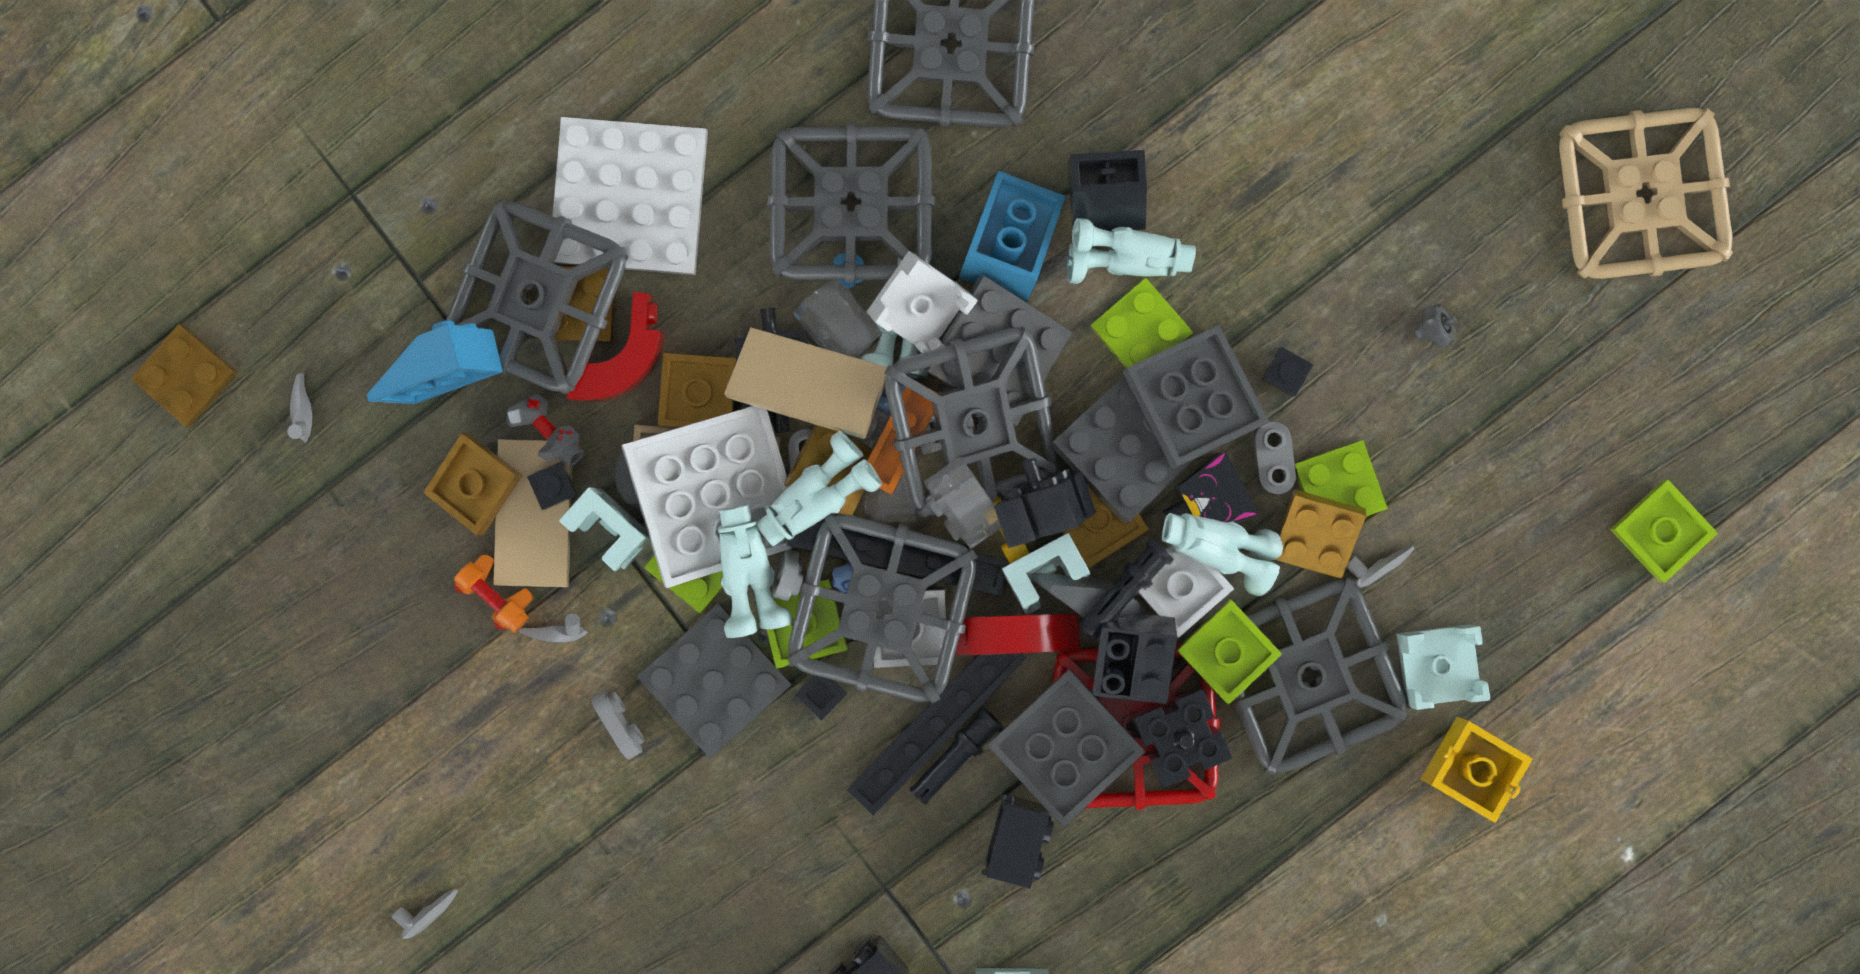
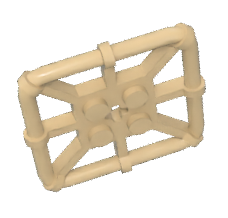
M1683 108L1650 113L1636 110L1630 111L1629 115L1584 120L1564 126L1559 133L1561 137L1559 152L1565 191L1562 205L1563 209H1567L1573 259L1578 268L1577 273L1584 279L1587 277L1606 279L1647 273L1651 277L1661 276L1664 271L1711 266L1721 261L1726 262L1733 254L1731 250L1733 236L1726 190L1730 187L1729 178H1725L1719 129L1716 120L1713 118L1714 112L1708 108L1704 110L1701 108ZM1693 122L1668 154L1647 156L1644 128ZM1629 130L1632 158L1612 160L1583 138V135ZM1703 130L1709 181L1683 184L1679 158L1700 131ZM1575 149L1602 169L1605 193L1580 195ZM1642 184L1647 185L1648 189L1652 190L1653 196L1649 198V203H1645L1644 198L1637 197L1636 191L1642 189ZM1711 191L1717 241L1687 218L1684 194ZM1607 204L1610 229L1588 256L1582 207ZM1676 227L1707 252L1662 257L1659 253L1657 230ZM1642 231L1645 259L1598 265L1620 234Z

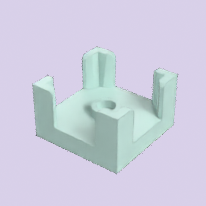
M589 487L562 516L559 522L571 532L576 531L577 528L582 531H588L601 518L600 524L614 536L620 535L619 539L602 556V560L614 571H617L620 567L625 570L651 542L648 531L604 490Z
M1069 533L1002 568L1005 578L1025 615H1029L1041 607L1039 596L1031 583L1034 573L1052 574L1057 570L1055 567L1061 565L1065 574L1071 576L1073 580L1089 577L1090 571Z
M1466 624L1396 634L1404 694L1408 707L1420 710L1434 708V704L1460 700L1469 702L1490 700L1488 682L1480 680L1475 644L1482 645L1483 643L1480 626Z

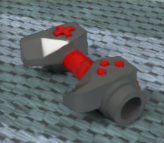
M540 394L527 396L519 403L508 408L506 422L510 427L532 424L548 440L538 452V456L543 460L552 461L558 458L567 466H573L583 457L584 450L581 448L580 435L570 425L556 429L546 419L548 402Z

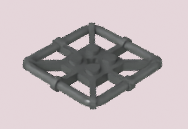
M874 0L872 31L868 32L867 41L871 44L867 96L870 104L868 109L873 115L879 114L889 119L940 123V127H949V124L998 128L1013 125L1016 127L1023 121L1021 116L1024 114L1027 102L1030 57L1034 55L1035 47L1031 44L1035 0H1020L1017 43L1014 44L988 42L989 20L1012 0H994L985 9L959 7V0H950L949 7L924 5L921 0H906L917 13L915 36L887 33L889 0ZM948 36H955L956 41L961 42V47L955 48L953 54L947 53L946 47L940 45L941 41L947 40ZM885 46L914 48L912 71L885 94H882ZM987 54L1016 56L1011 105L985 76ZM918 80L943 82L941 108L892 105L891 103ZM952 83L978 85L1001 113L950 109Z
M847 123V127H793L786 130L781 128L774 135L776 139L773 143L771 158V195L767 197V208L770 209V260L773 266L772 272L778 278L785 277L793 280H845L846 283H855V280H889L899 265H856V241H882L901 260L908 253L909 250L888 231V211H917V256L930 264L932 255V209L935 208V197L932 196V150L928 140L929 134L923 128L916 129L907 126H857L856 123ZM847 141V167H821L796 142ZM857 141H908L883 166L857 167ZM786 150L815 177L814 197L785 196ZM917 152V195L914 197H888V178ZM849 196H855L856 200H861L862 202L861 205H856L852 212L847 211L846 205H841L842 201L847 200ZM785 211H814V230L788 255L784 256ZM821 241H846L845 265H796Z
M502 199L494 204V209L485 222L469 264H464L462 271L465 274L446 321H454V324L459 326L474 323L477 328H482L497 320L511 326L502 351L498 353L503 370L501 374L506 376L513 374L550 391L562 392L564 394L570 393L575 390V385L583 375L600 330H605L608 321L605 318L623 277L626 260L629 258L625 247H620L619 244L609 238L572 224L569 218L564 216L556 218L524 204L507 202ZM514 217L550 231L540 258L524 252L513 221ZM500 226L510 251L501 277L482 270ZM566 238L604 252L570 270L554 264L562 242ZM610 266L591 314L569 305L579 280ZM480 278L497 285L488 309L462 321L478 279ZM538 287L539 298L529 305L530 298L526 297L528 290L534 291ZM564 314L587 323L568 371L555 338ZM525 333L541 339L553 375L517 361L516 355Z
M1025 327L1004 329L966 341L961 339L950 341L949 346L902 359L892 367L888 365L885 370V391L896 438L893 440L895 450L900 452L908 492L915 507V512L922 517L940 515L981 501L990 503L996 501L997 496L1014 489V486L1027 482L1025 473L994 482L989 457L1013 451L1027 460L1035 458L1043 479L1048 478V475L1059 470V467H1057L1058 453L1050 446L1055 440L1049 410L1052 401L1050 394H1046L1037 347L1031 337L1032 332ZM1011 343L993 377L973 383L967 356ZM1023 354L1032 397L1028 400L1009 405L1005 383ZM954 360L960 387L936 394L905 374ZM900 384L932 402L936 428L911 435ZM1035 411L1044 458L1017 442L1013 417ZM972 414L982 417V422L977 424V431L973 432L972 428L967 427V421ZM940 440L944 462L924 494L914 447ZM973 462L977 463L981 481L980 487L939 499L957 467Z
M829 514L824 518L825 521L817 532L805 581L802 582L799 591L801 596L788 644L790 657L787 660L791 667L795 665L799 670L811 675L857 686L856 690L865 692L866 689L914 702L931 701L932 704L941 699L939 695L943 693L948 683L960 634L965 633L966 625L963 622L976 575L975 559L978 558L974 550L969 551L967 547L959 543L910 531L906 525L899 524L898 527L849 514ZM842 529L893 541L894 546L888 569L884 570L862 564ZM832 535L837 539L854 569L848 593L819 586ZM904 544L956 558L923 579L896 573ZM961 568L949 620L920 613L926 588ZM816 596L845 603L838 629L803 649ZM881 597L887 598L888 605L893 607L892 614H885L883 619L877 618V611L871 609L872 603H878ZM917 622L946 630L932 682L911 648ZM841 637L868 643L861 672L813 660L808 657ZM877 646L903 652L922 687L870 675Z
M1345 577L1344 580H1332L1287 599L1279 597L1273 600L1274 604L1246 615L1256 626L1280 617L1291 644L1278 649L1282 655L1267 668L1273 686L1250 695H1246L1244 690L1230 703L1233 711H1238L1256 758L1265 767V772L1275 775L1276 772L1291 771L1333 753H1336L1338 756L1345 753L1346 748L1392 730L1402 720H1407L1409 713L1406 712L1405 696L1386 652L1389 650L1386 640L1382 641L1364 595L1355 585V580ZM1338 594L1323 631L1301 639L1291 612ZM1350 600L1368 646L1343 657L1335 638V632ZM1373 657L1392 706L1358 692L1348 667ZM1308 666L1311 670L1318 669L1320 673L1315 678L1316 684L1314 686H1310L1308 682H1302L1301 676L1305 674L1304 669ZM1278 696L1287 718L1274 749L1270 753L1251 706ZM1351 700H1356L1388 715L1340 735L1330 709ZM1320 713L1329 739L1283 758L1297 723Z

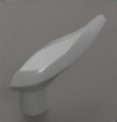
M298 373L293 384L290 401L292 425L289 426L287 432L291 438H300L306 443L312 427V409L305 390L304 373Z
M1408 546L1387 558L1379 559L1370 568H1367L1355 556L1347 564L1346 568L1358 578L1356 581L1357 587H1365L1400 565L1412 553L1414 546Z
M576 614L567 615L565 625H548L537 628L521 627L519 629V633L551 643L572 642L588 633L580 627V618Z
M458 889L450 890L431 905L423 907L415 917L403 907L396 910L392 919L404 928L402 933L403 939L415 936L434 922L452 902L458 893Z

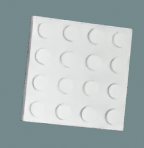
M561 117L553 216L556 218L559 216L569 218L572 224L609 238L619 244L620 247H625L629 256L626 260L625 270L696 275L707 129ZM566 238L562 242L554 264L578 266L604 252Z
M751 406L621 445L665 588L722 571L720 533H718V528L722 527L720 510L749 505L751 520L758 522L767 515L766 509L788 488L784 485L787 475L768 412L759 407ZM759 530L767 556L791 549V547L785 546L786 537L775 546H772Z

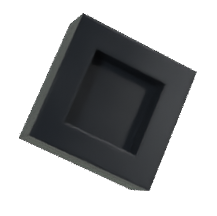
M1281 347L1262 380L1291 397H1296L1313 364Z
M562 462L527 476L541 510L549 509L578 496L567 469Z
M814 675L795 696L822 721L847 695V692L836 681Z

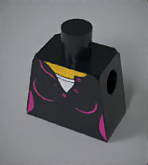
M1226 452L1214 456L1176 485L1174 490L1180 502L1163 510L1165 518L1169 513L1178 516L1188 513L1193 516L1226 523L1231 521L1238 522L1258 514Z

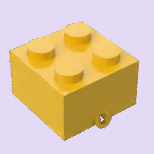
M1456 717L1420 780L1496 823L1509 799H1514L1519 794L1521 786L1518 784L1533 758L1472 722Z

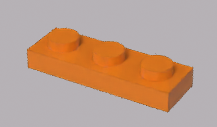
M905 387L902 398L910 433L913 435L926 431L934 415L932 402ZM890 416L868 462L881 479L882 486L879 489L893 495L904 470L900 452L895 450L893 440L896 438L892 417Z

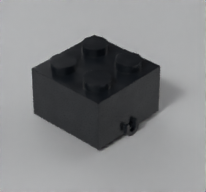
M1002 794L985 860V869H982L981 874L991 879L1031 889L1033 879L1039 880L1041 877L1044 858H1042L1040 850L1042 843L1049 844L1054 822L1051 821V816L1041 803Z

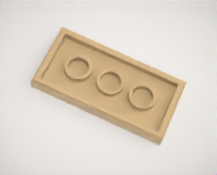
M750 327L724 394L727 398L835 431L840 430L845 434L865 439L885 387L886 375L884 372L887 367Z
M498 439L497 456L518 471L522 477L496 515L494 585L569 587L571 531L561 524L559 520L571 508L572 498L549 509L541 510L527 478L529 475L561 462L558 458L552 461H545L538 456L539 450L547 441ZM564 463V465H565V467H566V469H567V472H568V474H569V476H570V478H571V481H572V467H573V466H567V465Z

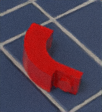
M633 292L631 330L625 347L618 355L606 362L587 363L582 377L575 385V390L567 393V399L580 402L608 401L632 391L649 376L659 360L665 338L663 332L651 330V324L656 325L658 319V304L653 303L651 295Z
M1078 613L964 618L963 624L966 625L964 634H960L955 655L1080 650Z

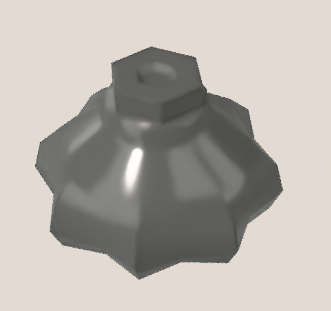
M1435 304L1425 309L1422 322L1416 325L1415 332L1421 341L1429 340L1438 347H1446L1455 341L1453 324L1457 323V320L1454 316L1450 317L1441 304Z

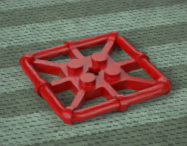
M1176 643L1174 658H1183L1176 651L1182 643ZM1080 647V650L1066 651L1065 653L1060 651L1055 657L1057 662L1054 667V682L1069 669L1092 691L1094 680L1075 663L1097 661L1098 647ZM1188 662L1171 679L1167 704L1157 703L1163 710L1173 706L1170 697L1195 671ZM1200 676V688L1204 690L1215 716L1207 720L1209 728L1213 726L1219 728L1220 718L1216 717L1215 691ZM1098 696V701L1144 749L1145 753L1133 763V792L1100 793L1085 808L1134 806L1135 810H1144L1145 806L1196 804L1207 799L1211 801L1217 795L1214 791L1218 785V765L1204 770V782L1188 768L1191 777L1187 779L1197 789L1145 791L1143 763H1150L1147 755L1155 752L1152 744L1145 746L1139 736H1133L1132 730L1126 729V724L1132 722L1130 714L1155 703Z

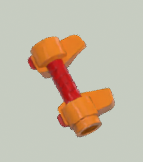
M482 555L474 564L469 562L455 576L454 589L460 594H478L481 599L495 610L492 615V619L495 621L494 626L499 630L506 628L516 633L530 618L525 614V609L533 601V594L527 588H524L504 600L486 583L494 564V558L490 555Z

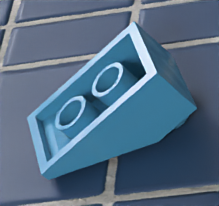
M998 171L958 279L975 284L979 275H983L1027 303L1037 282L1066 196Z
M442 321L431 326L432 330L418 335L367 393L368 402L417 404L503 372L493 330L477 328L474 323L459 326L455 325L454 321Z

